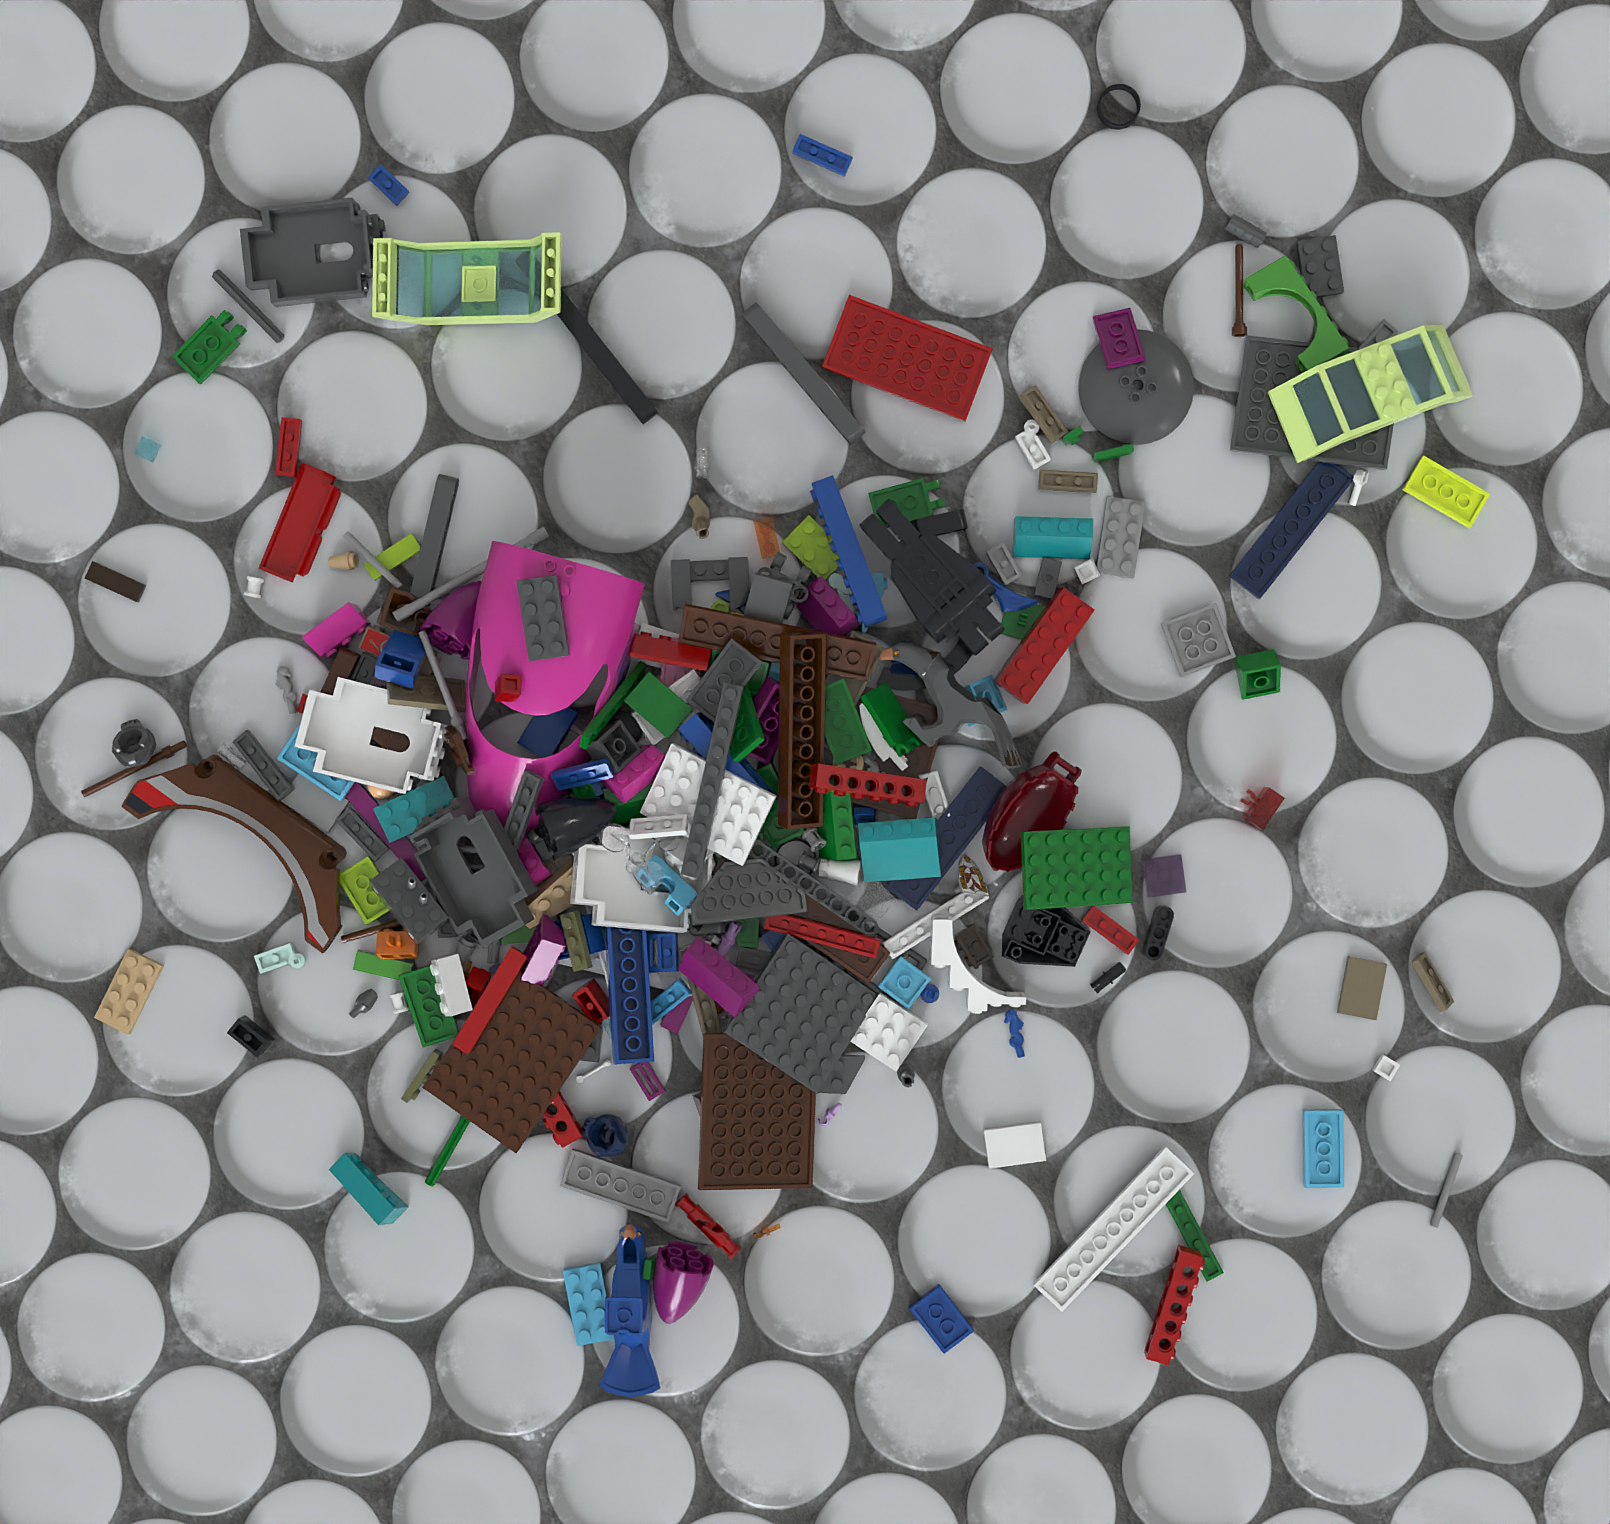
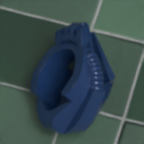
M603 1114L597 1118L588 1117L582 1126V1135L588 1137V1146L598 1157H616L621 1155L630 1137L620 1117L611 1114Z

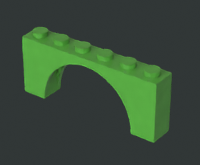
M1286 255L1245 278L1244 288L1253 301L1267 296H1285L1300 302L1311 314L1315 325L1314 340L1303 353L1298 355L1296 365L1302 373L1317 365L1347 354L1349 349L1347 339L1339 334L1336 323L1328 318L1327 310L1317 302L1316 294L1313 290H1309L1305 278L1298 274L1294 262L1291 259L1289 260Z

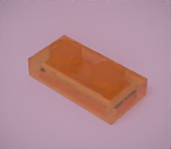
M772 517L753 521L762 559L776 556L780 549Z

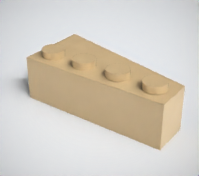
M573 858L569 859L537 888V892L524 899L535 919L526 924L529 929L538 925L543 914L551 918L575 905L570 904Z

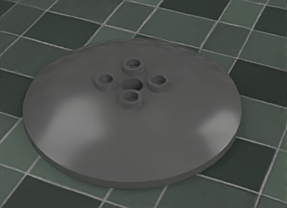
M1137 329L1145 361L1107 369L1100 344H1098L1085 360L1079 377V399L1087 419L1102 435L1122 444L1144 445L1166 437L1182 423L1193 400L1194 378L1186 356L1171 340L1148 330ZM1140 381L1143 385L1142 390H1135L1132 386L1133 382Z

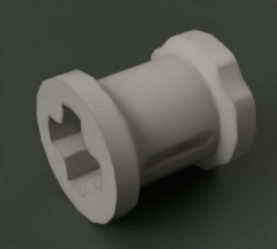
M810 827L802 834V838L810 844L812 852L819 851L826 845L825 839L820 837L816 827Z

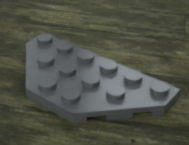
M762 858L746 860L743 866L734 861L724 862L691 904L693 925L806 913L805 892L789 883L790 880L779 871L773 872L771 870L773 868Z

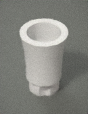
M821 859L819 877L858 886L861 860Z

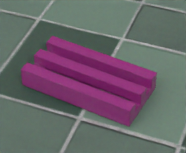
M649 1062L637 1063L629 1068L648 1101L666 1091ZM642 1065L646 1066L653 1080L660 1089L659 1091L656 1090L655 1086L653 1085L652 1081L650 1080ZM639 1068L649 1087L653 1091V1095L649 1093L648 1089L646 1088L645 1084L643 1083L642 1079L640 1078L639 1074L635 1069Z

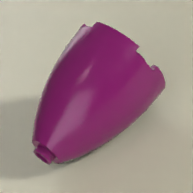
M473 581L463 585L445 597L432 610L420 627V631L426 630L433 646L450 656L451 654L460 655L462 660L469 659L473 623L481 581Z
M669 1242L668 1246L659 1247L656 1255L653 1295L659 1317L667 1324L681 1319L695 1305L708 1283L714 1266L713 1259L708 1253L704 1255L700 1251L695 1250L696 1246L684 1242Z

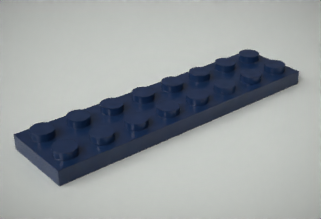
M1317 462L1233 569L1229 577L1257 599H1261L1349 487L1354 476L1339 464Z
M979 766L937 821L941 877L891 880L887 888L917 911L985 824L996 800L1006 785Z

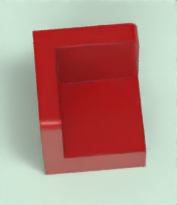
M501 674L495 681V701L515 702L521 695V675Z

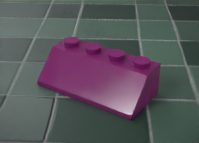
M699 936L686 949L678 969L734 1018L739 1015L760 989L756 983Z

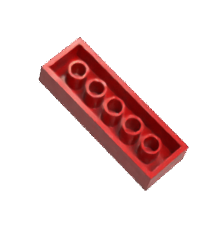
M1059 587L993 682L1023 704L1028 705L1095 610L1066 588Z

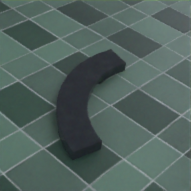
M959 639L945 659L955 666V674L968 662L973 653ZM883 667L876 683L877 685H882L887 682L893 690L913 691L926 689L923 679L918 674L915 677L891 673L890 668Z

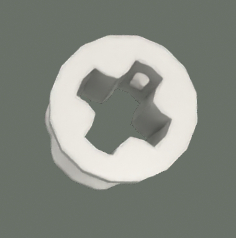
M247 576V589L243 595L261 599L260 589L264 580Z
M404 991L389 995L393 1001L394 1014L410 1010Z

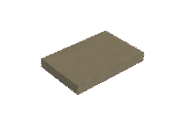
M1348 956L1337 1013L1377 1020L1387 964Z

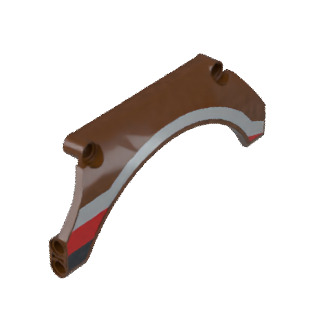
M211 755L201 760L198 766L195 763H190L140 779L130 790L122 804V808L137 819L165 810L196 809L226 817L254 833L275 853L292 879L302 907L305 941L322 954L326 952L343 927L341 925L339 906L340 869L336 867L347 855L346 849L284 803L278 801L273 795L218 755Z

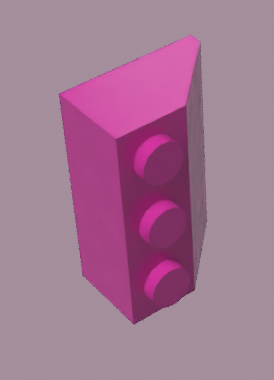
M348 602L302 636V638L320 657L330 658L337 653L336 649L341 645L346 646L351 643L353 636L363 634L371 623L358 605Z
M641 745L640 749L642 751L619 773L614 774L613 778L599 782L625 804L654 781L659 772L665 755L654 745Z

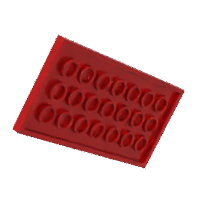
M849 295L822 368L956 419L966 421L993 348Z

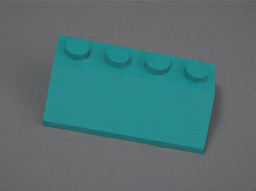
M1016 516L1014 518L1013 557L1090 559L1093 540L1092 518Z

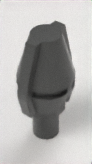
M373 989L361 993L356 999L355 1008L349 1015L355 1018L359 1013H366L371 1010L378 998L377 993Z

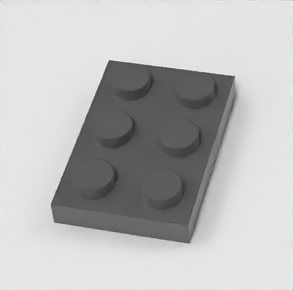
M1336 235L1297 241L1296 248L1300 274L1305 278L1309 290H1313L1317 298L1343 294L1344 287Z

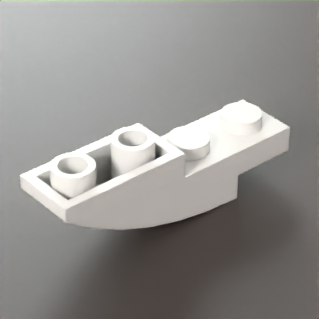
M862 703L859 706L860 717L871 746L883 762L890 757L903 771L908 767L906 764L908 759L904 755L899 758L893 749L894 745L892 747L888 745L867 708Z

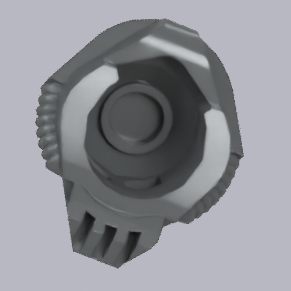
M133 719L121 724V731L117 733L112 743V753L123 766L132 768L147 764L157 744L153 733L148 728H144L138 719Z

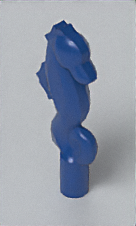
M1009 1009L1005 1013L1004 1023L1010 1021L1009 1032L1013 1037L1009 1039V1043L1015 1048L1017 1057L1021 1058L1025 1056L1022 1047L1024 1038L1019 1029H1022L1024 1023L1019 1019L1016 1011Z

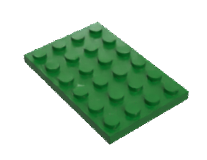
M1130 826L1021 832L1024 910L1133 903Z

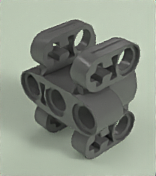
M777 552L770 568L762 567L757 573L769 572L768 576L793 583L784 614V619L788 620L795 607L793 602L800 604L808 599V590L805 585L813 570L803 565L796 580H793L780 573L787 556ZM803 590L805 592V597L800 600L797 599L800 595V591Z

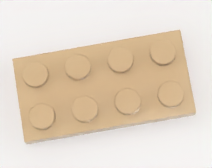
M127 949L94 1018L126 1034H131L164 965L132 949Z

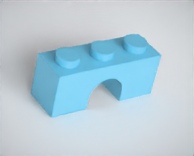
M656 854L636 875L648 889H651L656 884L665 885L669 889L670 895L664 903L677 916L698 895L695 889L681 878L679 873L673 871L665 860L659 858Z

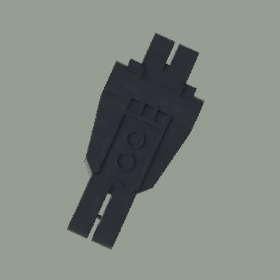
M887 499L875 510L886 525L884 526L872 513L859 524L860 528L891 562L889 579L898 588L924 630L937 643H940L942 640L947 643L956 635L971 653L976 656L989 645L976 629L977 627L991 642L1005 630L986 608L993 602L990 597L997 590L977 567L937 536L920 534L894 503ZM888 527L898 537L900 542L887 529Z

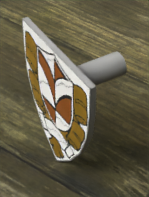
M965 853L958 864L957 876L959 885L954 888L955 893L965 892L988 897L987 886L980 870Z

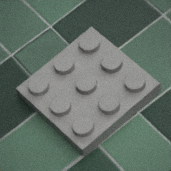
M1216 603L1160 623L1180 677L1236 657Z

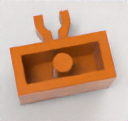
M384 929L383 932H377L376 955L379 959H418L419 944L416 945L404 929L402 931Z

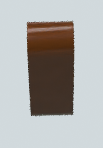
M342 647L320 693L333 696L337 678L350 680L361 655Z

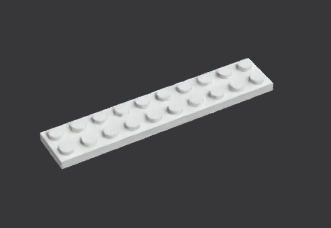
M1164 1146L1033 1283L1034 1286L1063 1312L1194 1175V1172L1171 1150Z

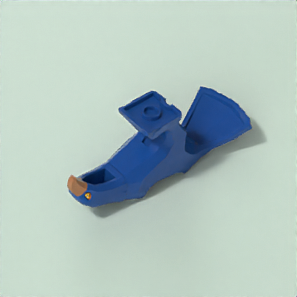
M626 1224V1226L619 1230L611 1297H605V1333L614 1335L615 1349L599 1384V1387L606 1392L624 1397L644 1396L645 1394L654 1393L661 1388L657 1370L649 1351L652 1323V1279H643L644 1262L648 1258L643 1230L632 1224Z

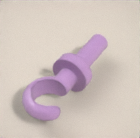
M841 1103L826 1111L825 1118L827 1122L822 1123L820 1118H818L819 1124L822 1126L827 1125L830 1121L829 1118H833L835 1116L834 1113L842 1106Z

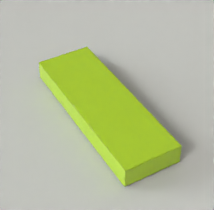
M411 533L375 558L391 571L418 554L421 546ZM369 562L364 564L374 581L383 576Z

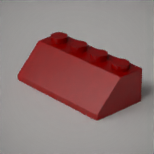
M641 631L640 635L635 634L630 657L708 671L713 649L670 641L671 637L664 635L654 638L652 633Z

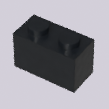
M246 1015L238 1018L227 1032L228 1035L256 1057L262 1055L274 1041L271 1035Z

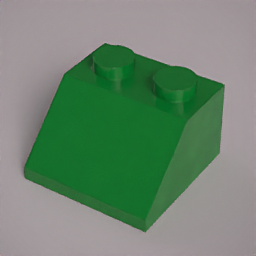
M1274 649L1236 657V673L1242 700L1280 692L1281 664Z

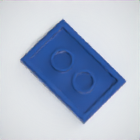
M567 707L549 715H534L517 743L540 758L554 755L579 713Z
M940 1284L909 1306L911 1312L943 1354L974 1332L973 1327Z

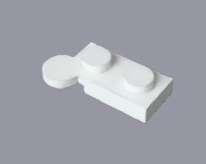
M1028 420L1024 425V432L1015 436V439L1033 470H1036L1050 462L1051 459L1036 435L1039 431V425L1035 420Z

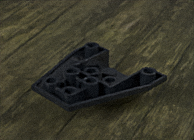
M1022 895L1017 900L1002 934V957L1019 964L1075 967L1090 931L1066 907L1024 910Z

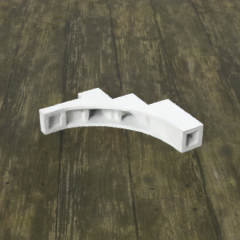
M932 915L931 965L937 968H944L946 965H949V988L956 991H962L964 988H967L966 1007L968 1011L980 1014L982 1011H987V1004L994 1007L1002 1006V1004H1009L1011 1007L1026 1005L1024 992H1005L977 978L966 967L956 950L951 915Z

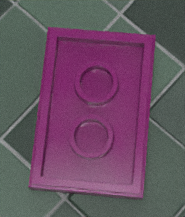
M1131 308L1093 316V323L1107 369L1145 361L1144 351Z

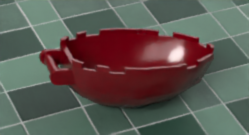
M1052 752L1042 765L1032 767L1018 774L1001 791L987 817L982 838L986 860L994 871L1003 870L1010 872L1022 867L1021 832L1062 830L1066 825V818L1070 811L1074 810V800L1078 794V786L1074 783L1080 777L1082 770L1061 758L1058 752ZM1058 764L1069 773L1065 777L1053 767Z

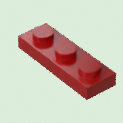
M281 417L276 475L296 477L302 428L301 419Z
M1091 906L1081 919V921L1127 955L1130 954L1139 942L1138 938L1095 906Z

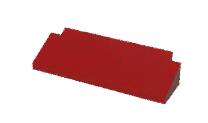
M301 463L258 569L290 582L294 581L296 574L304 577L309 573L322 542V532L327 529L341 496L340 489L333 486L336 479L335 476Z

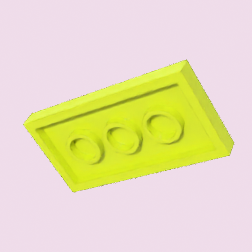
M1425 456L1420 458L1402 489L1467 528L1472 527L1490 496V493Z

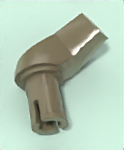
M696 494L688 501L693 511L692 528L700 539H705L709 535V509L698 494Z

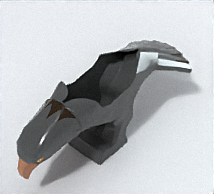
M904 642L894 644L892 647L883 650L879 659L881 661L896 660L913 669L923 679L937 707L938 719L934 723H928L920 713L911 715L903 721L927 746H933L943 736L954 735L963 724H983L992 730L999 749L1002 766L1007 769H1017L1023 765L1012 735L1001 713L988 697L981 698L975 696L974 698L970 691L960 685L954 677L955 666L943 658L940 652L915 643Z

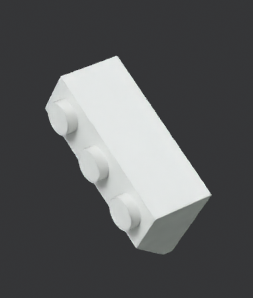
M459 954L444 955L431 960L430 970L436 979L435 990L441 998V1012L445 1016H454L473 1010Z

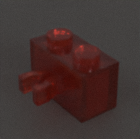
M1264 787L1257 797L1253 791L1247 789L1246 793L1251 796L1254 802L1241 798V803L1251 806L1242 819L1257 829L1264 830L1285 798L1269 787Z

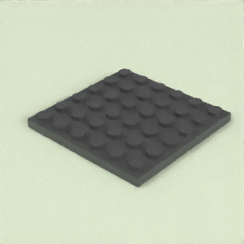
M786 933L754 982L760 987L759 991L736 1018L731 1017L723 1032L813 1092L818 1093L866 1018L865 1014L878 995Z

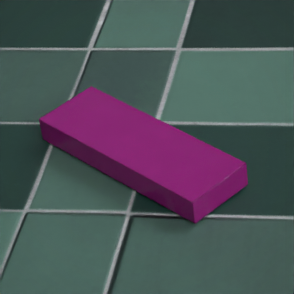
M688 996L665 1015L661 1027L678 1034L692 1004V996Z

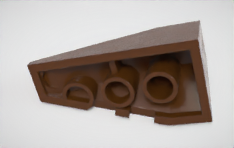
M391 587L382 604L376 623L420 637L418 634L421 632L420 627L432 610L424 606L411 616L397 622L392 612L417 599L407 592Z

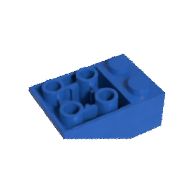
M394 629L376 662L375 678L413 689L427 655L420 637Z
M592 914L580 916L589 953L593 954L606 950L601 926L592 925ZM561 920L554 921V923L563 931ZM567 944L564 952L559 954V960L570 958Z

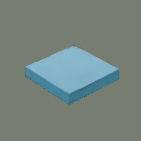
M900 955L878 987L909 1009L932 978Z

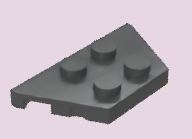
M842 1055L818 1093L846 1094L865 1060V1055Z

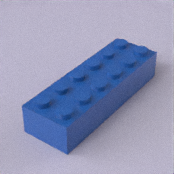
M699 712L695 713L679 728L681 731L680 736L694 746L693 750L698 756H703L704 759H707L714 723L703 713ZM729 752L725 770L776 795V801L778 795L745 758L740 762L734 761L731 752Z

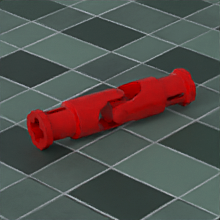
M687 1193L684 1194L675 1206L680 1207L687 1214V1218L717 1248L720 1247L728 1255L729 1259L734 1257L741 1249V1246L737 1245L730 1238V1235L699 1204L696 1205L688 1197Z

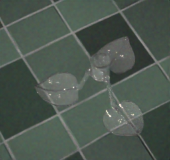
M608 824L601 832L596 834L602 846L611 852H621L626 847V858L628 859L626 870L633 874L638 884L649 895L662 883L665 873L659 864L655 862L648 863L645 860L657 844L663 851H673L678 848L683 839V835L654 837L655 842L652 843L644 854L640 852L630 854V844L627 843L630 839L629 832L623 826Z

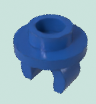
M927 984L920 996L924 1002L934 1003L939 998V990L935 985Z

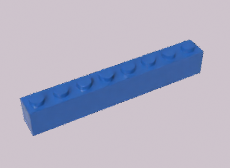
M832 475L811 483L813 490H810L813 501L817 500L819 507L816 509L820 519L824 518L826 524L823 525L826 536H831L832 542L829 543L832 552H837L839 557L836 560L840 571L844 570L845 577L842 578L846 588L850 587L852 594L849 596L852 605H857L859 612H856L859 623H864L866 628L887 620L884 607L834 476Z

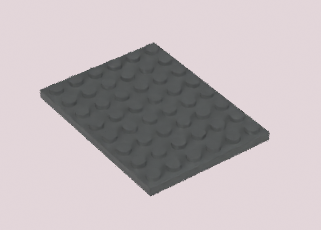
M1247 335L1230 451L1295 459L1268 392L1302 374L1296 365L1298 355L1303 353L1311 343ZM1349 347L1347 354L1360 349ZM1395 353L1402 370L1404 354ZM1354 359L1325 370L1350 430L1379 420ZM1315 373L1293 385L1318 446L1343 434L1319 373ZM1394 423L1341 443L1315 457L1307 459V461L1387 470Z

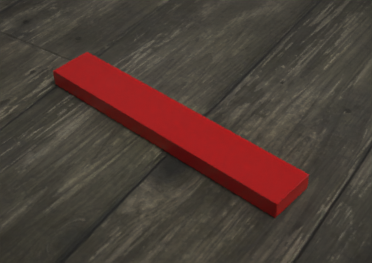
M794 915L766 917L764 929L782 934L788 933L793 937L875 959L881 941L880 938Z
M513 946L510 947L452 1043L453 1046L467 1055L470 1054L529 957L528 955Z

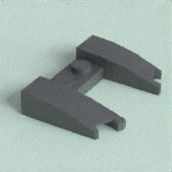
M729 557L728 560L690 561V559L671 560L673 610L676 611L677 607L684 610L685 603L692 605V582L729 580L731 613H736L735 609L747 604L749 597L748 557Z

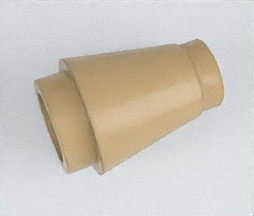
M348 551L329 557L328 564L330 568L353 570L358 567L359 558L357 553Z

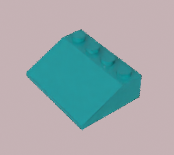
M935 817L858 823L864 882L941 877L938 825Z

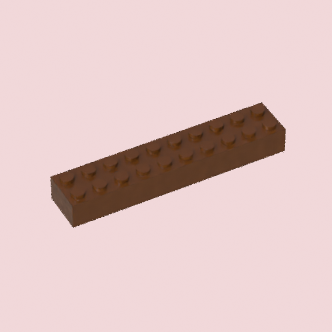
M818 631L780 633L778 825L787 830L823 826V794L816 793V789L809 788L811 765L824 764L826 634Z

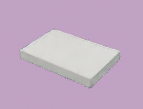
M1041 1122L983 1129L989 1169L1046 1161Z

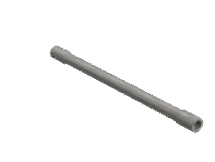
M541 527L514 545L528 548L546 539L549 535L545 528ZM487 560L412 603L406 604L392 612L397 622L404 620L417 610L484 573Z

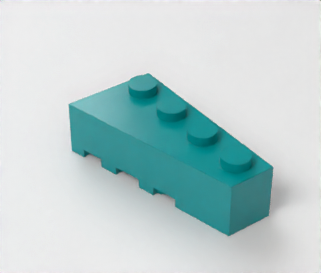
M344 1153L329 1169L378 1225L394 1223L409 1207L362 1162L356 1153Z

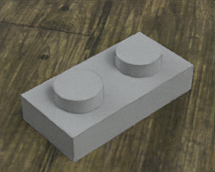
M1004 543L986 552L1004 585L1022 576Z

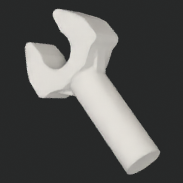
M1359 469L1356 471L1353 478L1355 485L1348 504L1356 506L1362 485L1367 483L1368 471Z

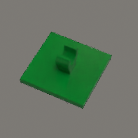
M1035 604L1026 609L1004 612L1001 625L1005 630L1001 634L1022 640L1046 606Z

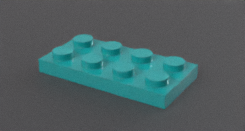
M442 776L373 808L389 843L415 832L416 825L423 822L421 818L431 813L432 815L436 814L435 810L443 805L449 806V801L454 799V795L445 777Z

